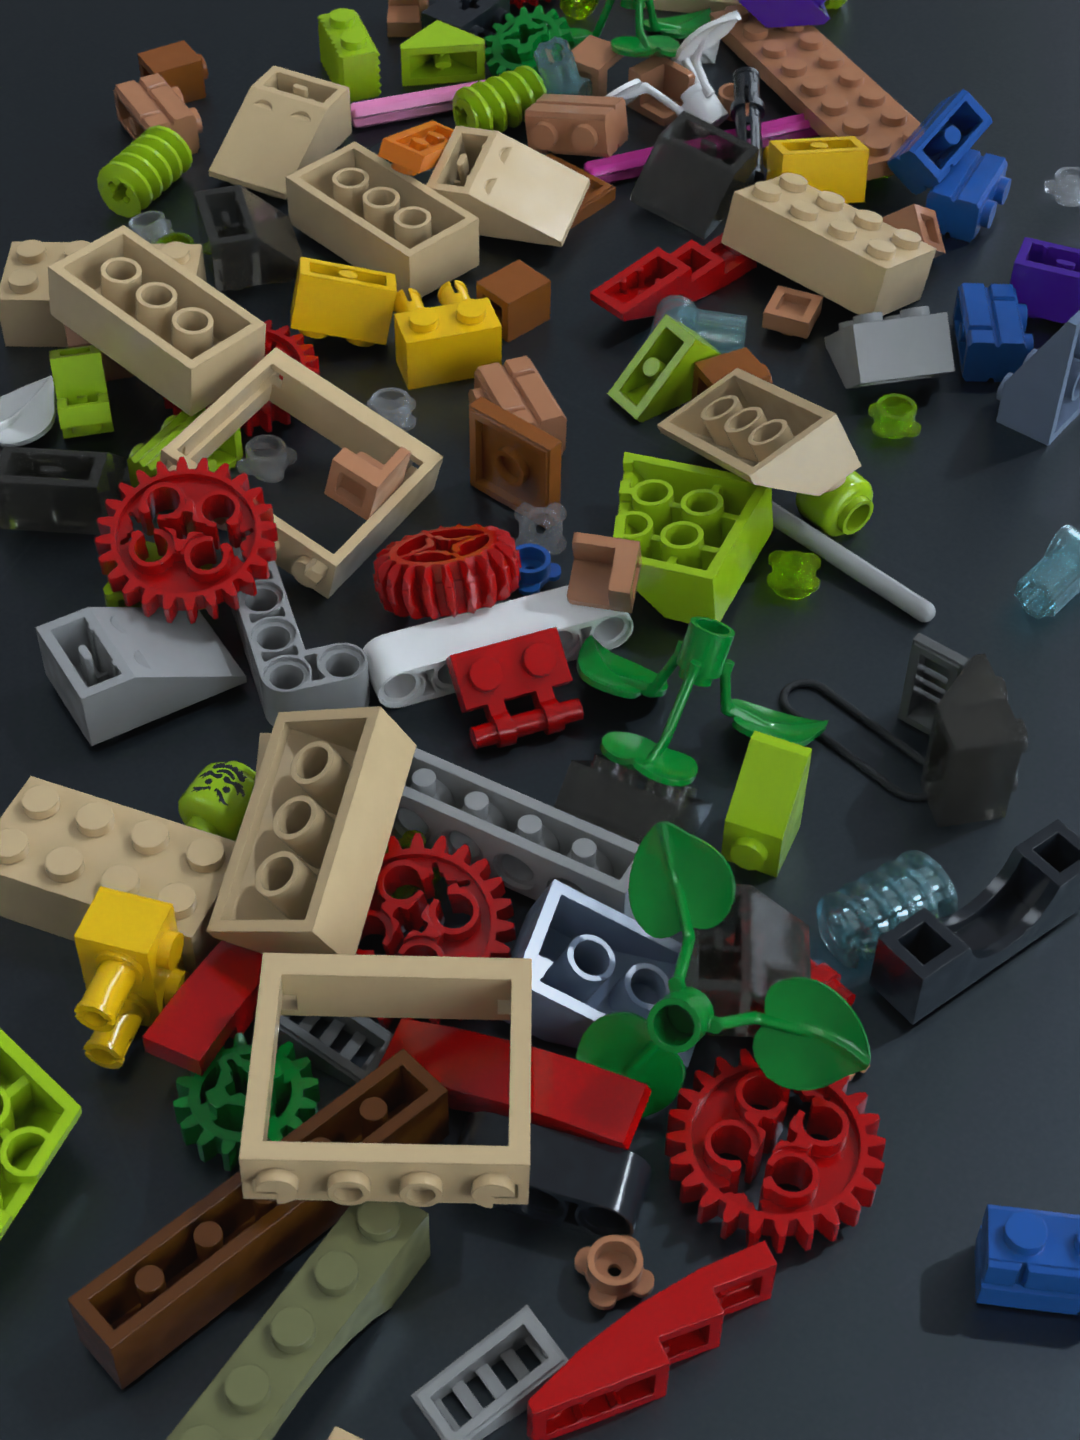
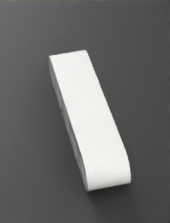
M569 585L498 603L491 608L483 607L477 609L474 614L466 612L458 614L455 618L450 616L382 634L369 641L363 650L367 655L369 680L380 703L389 708H401L455 693L446 659L450 655L557 627L566 660L569 662L577 659L583 643L590 635H593L608 650L619 647L631 636L634 628L633 620L629 613L570 604L567 600Z

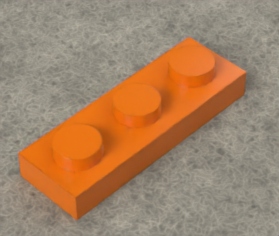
M433 120L383 138L378 156L391 161V168L397 172L416 176L417 173L433 169L436 166L454 129Z

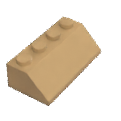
M739 368L730 372L657 424L660 432L753 485L821 496L823 493L840 487L848 475L862 466L836 413Z
M381 706L278 712L206 931L212 937L261 954L356 955L417 746Z

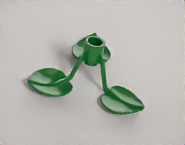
M606 0L593 32L582 28H570L575 41V46L571 47V50L589 35L600 37L615 0ZM621 0V7L635 9L636 36L616 37L611 40L610 48L619 55L634 58H648L654 55L661 58L676 57L680 44L675 39H686L696 29L710 22L711 9L708 7L694 13L656 18L653 0ZM646 2L649 19L643 20V8H645ZM644 30L660 32L661 35L646 36Z
M696 616L690 619L684 640L678 641L674 654L659 674L612 653L603 647L593 635H590L583 643L576 661L577 672L588 685L603 692L627 699L637 698L641 694L650 698L664 696L668 688V678L677 666L680 667L678 676L683 679V683L658 743L634 733L613 731L604 735L600 744V751L612 762L627 769L638 771L643 776L668 786L679 787L689 785L695 780L698 773V765L695 759L668 748L693 685L709 687L713 679L720 678L721 713L733 718V728L748 737H751L755 730L806 746L825 731L829 720L822 721L798 717L748 701L731 699V673L735 662L727 659L735 636V631L728 625L707 617Z
M668 821L656 823L641 841L632 863L628 893L632 913L637 923L648 935L654 938H667L682 931L683 940L674 974L668 981L670 992L652 1007L647 1020L631 1012H612L599 1017L584 1032L578 1045L576 1060L647 1084L652 1092L641 1118L661 1111L677 1097L686 1075L683 1060L677 1053L685 1052L692 1048L707 1032L719 1034L725 1029L750 1024L760 1025L761 1027L754 1036L752 1046L755 1060L767 1078L787 1089H819L848 1075L867 1069L871 1061V1053L867 1035L861 1021L848 1002L839 993L820 981L806 977H791L778 980L767 991L764 1004L765 1013L750 1011L724 1017L714 1016L713 1006L703 992L686 986L685 978L696 939L694 928L710 929L717 926L727 917L735 900L736 885L731 867L719 851L704 840Z

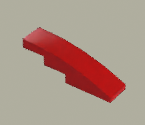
M723 233L704 246L691 239L670 254L659 247L655 248L591 291L590 300L623 322L656 316L691 304L727 286L756 268L757 261L722 244Z
M222 940L181 985L142 1036L145 1052L203 1076L229 1037L234 1039L235 1033L244 1034L256 1016L263 954Z
M401 1018L379 1066L400 1050L405 1049L448 1090V1106L450 1109L471 1113L485 1111L509 1117L510 1040L460 1028ZM531 1046V1123L628 1150L652 1092L649 1086L586 1062Z
M765 1240L694 1271L635 1306L583 1346L527 1401V1435L529 1440H551L666 1396L671 1364L719 1347L725 1315L771 1298L777 1263Z

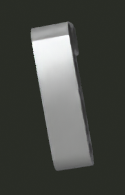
M233 547L234 556H238L242 562H245L242 558L241 547ZM275 561L268 562L269 579L254 578L257 594L250 596L239 591L237 596L240 608L237 610L231 608L268 722L274 726L278 712L368 707L370 703L368 661L364 650L350 643H335L305 650Z

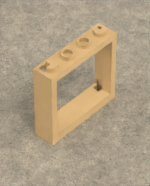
M275 347L161 450L160 461L166 465L169 471H173L177 468L179 457H184L188 469H196L203 457L208 458L268 401H271L342 449L346 447L355 454L365 452L384 465L401 446L409 450L411 456L402 485L335 554L274 515V523H276L278 541L274 542L277 554L276 565L293 575L300 584L314 589L329 599L434 490L444 456ZM279 375L283 376V381L279 379ZM414 462L420 467L417 469L412 466V463ZM219 517L212 520V522L217 523L218 529L227 531L226 520L229 518Z
M263 953L239 1153L243 1198L275 1199L277 1204H285L293 1200H325L347 1206L359 1205L366 1201L404 1202L415 1207H428L437 1203H475L485 1208H493V1204L528 1205L531 1127L532 958ZM280 1016L511 1020L508 1146L267 1141Z

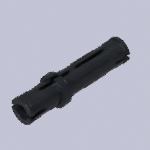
M752 67L739 68L732 75L734 101L730 106V116L735 122L737 184L742 188L755 185L759 181H765L761 120L765 115V104L760 99L759 71ZM746 103H749V116H746ZM747 124L750 125V130H749V131L747 130V127H746ZM747 139H751L750 153H748Z

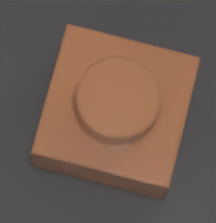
M778 285L763 312L762 327L778 331L784 335L807 339L821 313L823 296Z

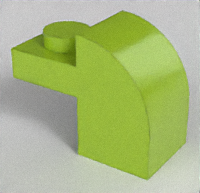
M93 345L49 351L57 398V412L64 439L114 432L101 351Z

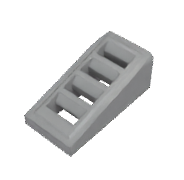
M526 1305L419 1388L411 1397L441 1440H482L526 1411L527 1401L568 1359L528 1305ZM526 1344L541 1362L531 1372H529L515 1352ZM501 1360L505 1362L518 1380L508 1390H506L490 1368ZM476 1376H479L495 1398L485 1408L481 1406L466 1385L467 1382ZM452 1392L455 1393L472 1417L461 1427L441 1400Z

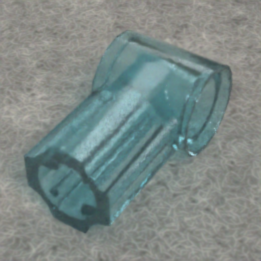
M553 37L550 41L539 43L534 53V58L547 94L592 96V81L579 76L574 55L570 50L568 41L559 37Z
M670 295L658 303L649 336L664 315L667 314L695 331L721 354L744 348L748 316L697 309L691 300L680 295Z
M1066 524L1056 533L1046 550L1044 558L1017 582L1015 596L1023 605L1024 612L1038 620L1044 616L1054 617L1080 592V530L1070 524Z

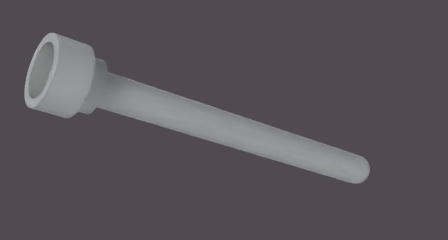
M772 501L773 527L918 621L929 622L934 618L936 610L931 602Z

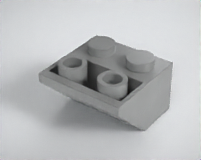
M929 306L900 310V314L885 317L884 320L882 312L853 316L851 321L839 323V331L824 337L826 349L846 389L934 378L955 371L947 312L930 314Z

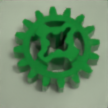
M538 5L533 13H528L526 7H521L519 16L514 17L512 14L507 13L505 14L507 22L504 25L493 24L492 27L496 35L486 36L484 39L488 47L485 49V60L491 76H499L503 72L513 71L519 66H529L542 79L551 83L553 82L551 73L554 71L563 73V57L571 51V47L575 46V41L566 18H559L555 9L550 10L545 15L542 5Z
M235 1033L234 1047L225 1049L222 1046L203 1076L190 1071L191 1076L177 1077L176 1087L179 1098L173 1101L177 1124H180L185 1145L197 1143L200 1160L205 1163L214 1158L218 1153L221 1154L224 1170L230 1172L239 1160L252 1045H247L243 1033ZM290 1041L282 1044L276 1053L267 1141H280L318 1112L317 1103L320 1102L318 1078H313L311 1061L308 1057L296 1060L294 1044Z

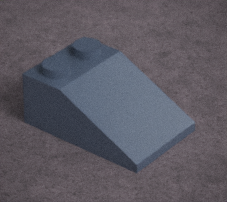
M1080 310L1040 349H1032L1023 365L1014 374L1011 372L1006 374L996 394V399L1000 401L996 422L1049 446L1080 414Z
M553 879L527 912L511 953V958H532L531 1035L546 1042L578 1049L579 1042L586 1029L603 1015L612 1012H631L647 1020L652 1007L670 992L668 981L673 977L682 943L670 937L654 938L648 935L635 919ZM693 949L685 983L686 986L703 992L710 1000L712 988L704 978L698 982L691 974V968L695 965L707 968L706 975L713 959ZM721 963L710 968L715 975H718ZM503 1020L509 1024L511 1022V1020ZM695 1045L685 1052L677 1053L683 1060L685 1070L689 1066Z

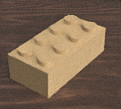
M356 141L285 177L289 223L355 267L395 274L397 292L403 289L408 301H411L408 288L417 290L422 298L440 288L444 283L452 281L479 266V218L412 176L397 172L391 168V163Z
M783 173L781 176L767 181H759L755 185L734 191L721 240L722 244L858 315L882 312L884 316L921 299L937 248L921 241V236L916 232L907 229H896L882 222L883 218L881 215L869 210H858L846 204L844 197L830 191H820L808 185V180L805 177L795 173Z
M125 225L48 266L50 314L189 416L196 414L219 399L265 357L266 323Z
M39 240L12 242L0 283V322L5 346L68 347L64 324L50 314L48 266L90 244V242L84 240L73 242H41ZM182 242L151 243L207 282L202 244H185Z
M30 776L0 818V916L75 941L74 934L100 886L172 903L178 932L183 933L184 936L182 951L184 968L191 975L215 946L222 941L212 937L206 931L236 841Z

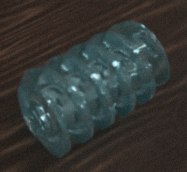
M907 850L897 857L896 860L883 863L877 868V871H868L857 881H850L844 884L838 892H829L818 901L816 908L817 925L820 936L832 955L846 967L856 969L859 962L858 954L864 959L873 960L878 938L922 908H927L936 918H939V916L945 917L958 911L959 902L956 890L943 868L929 855L918 850Z

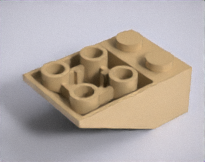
M278 66L271 67L250 87L209 169V176L229 182L235 186L246 187L271 197L286 200L285 177L333 153L352 134L349 87Z
M455 126L426 186L478 217L479 235L562 247L590 186V179L499 131Z

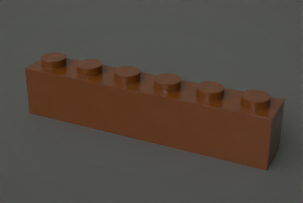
M402 1049L280 1141L437 1145L449 1135L448 1090L405 1049ZM238 1171L68 1298L79 1339L123 1390L337 1223L349 1206L325 1200H293L285 1204H277L275 1199H244L241 1174Z

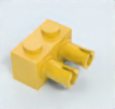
M855 136L769 140V145L763 150V165L767 169L766 181L781 176L783 173H795L805 177L808 180V185L820 191H830L841 195L848 205L849 203L865 202L870 149Z
M300 257L290 310V328L297 329L304 336L320 339L325 338L327 335L346 338L349 343L360 347H371L374 343L386 345L397 294L395 274Z
M454 280L458 293L454 292L450 281L444 283L439 288L437 297L441 306L424 307L421 295L415 289L408 288L411 301L407 300L403 289L397 292L393 309L396 313L394 314L396 362L408 390L474 378V372L479 366L496 362L502 365V326L488 297L471 299L466 285L459 280Z
M100 886L74 934L86 991L81 1001L77 1003L74 1012H76V1019L81 1024L94 1030L90 1039L84 1045L83 1050H86L85 1056L98 1066L107 1069H118L123 1065L124 1057L140 1025L151 1026L177 990L188 979L190 972L184 968L182 957L184 936L183 933L178 932L172 903Z

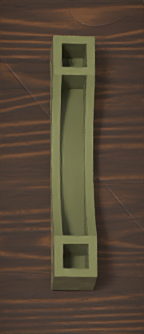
M366 1201L359 1205L349 1206L166 1440H272L303 1394L328 1363L356 1334L375 1318L392 1308L430 1257L429 1213L404 1202Z

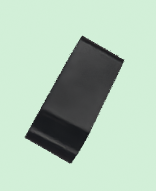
M485 1111L473 1112L467 1116L457 1145L508 1146L509 1117ZM531 1123L528 1205L493 1204V1207L600 1238L608 1235L632 1236L652 1177V1169L645 1159L634 1152Z

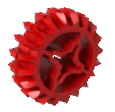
M460 523L454 527L444 528L440 526L434 530H421L416 535H405L401 541L391 542L385 549L376 554L377 559L373 562L375 589L378 592L384 609L394 613L396 616H410L415 620L423 617H431L433 620L443 616L455 618L458 614L466 612L474 614L477 609L482 607L491 608L495 605L496 601H504L510 596V593L518 589L519 581L521 580L519 568L522 566L519 550H516L514 538L510 536L509 532L492 525L483 527L478 523L471 526H462Z

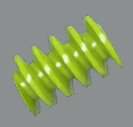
M519 66L513 71H505L499 76H492L485 81L475 82L470 87H461L455 92L453 97L452 110L456 126L495 130L501 133L507 130V126L516 128L521 125L522 121L525 122V110L533 103H536V100L543 94H547L544 82L540 75L531 67Z
M159 125L149 127L99 171L97 184L102 200L109 209L126 218L138 216L141 210L147 208L153 200L162 194V191L169 188L172 182H175L181 177L182 173L191 168L193 162L191 150L186 141L173 130Z

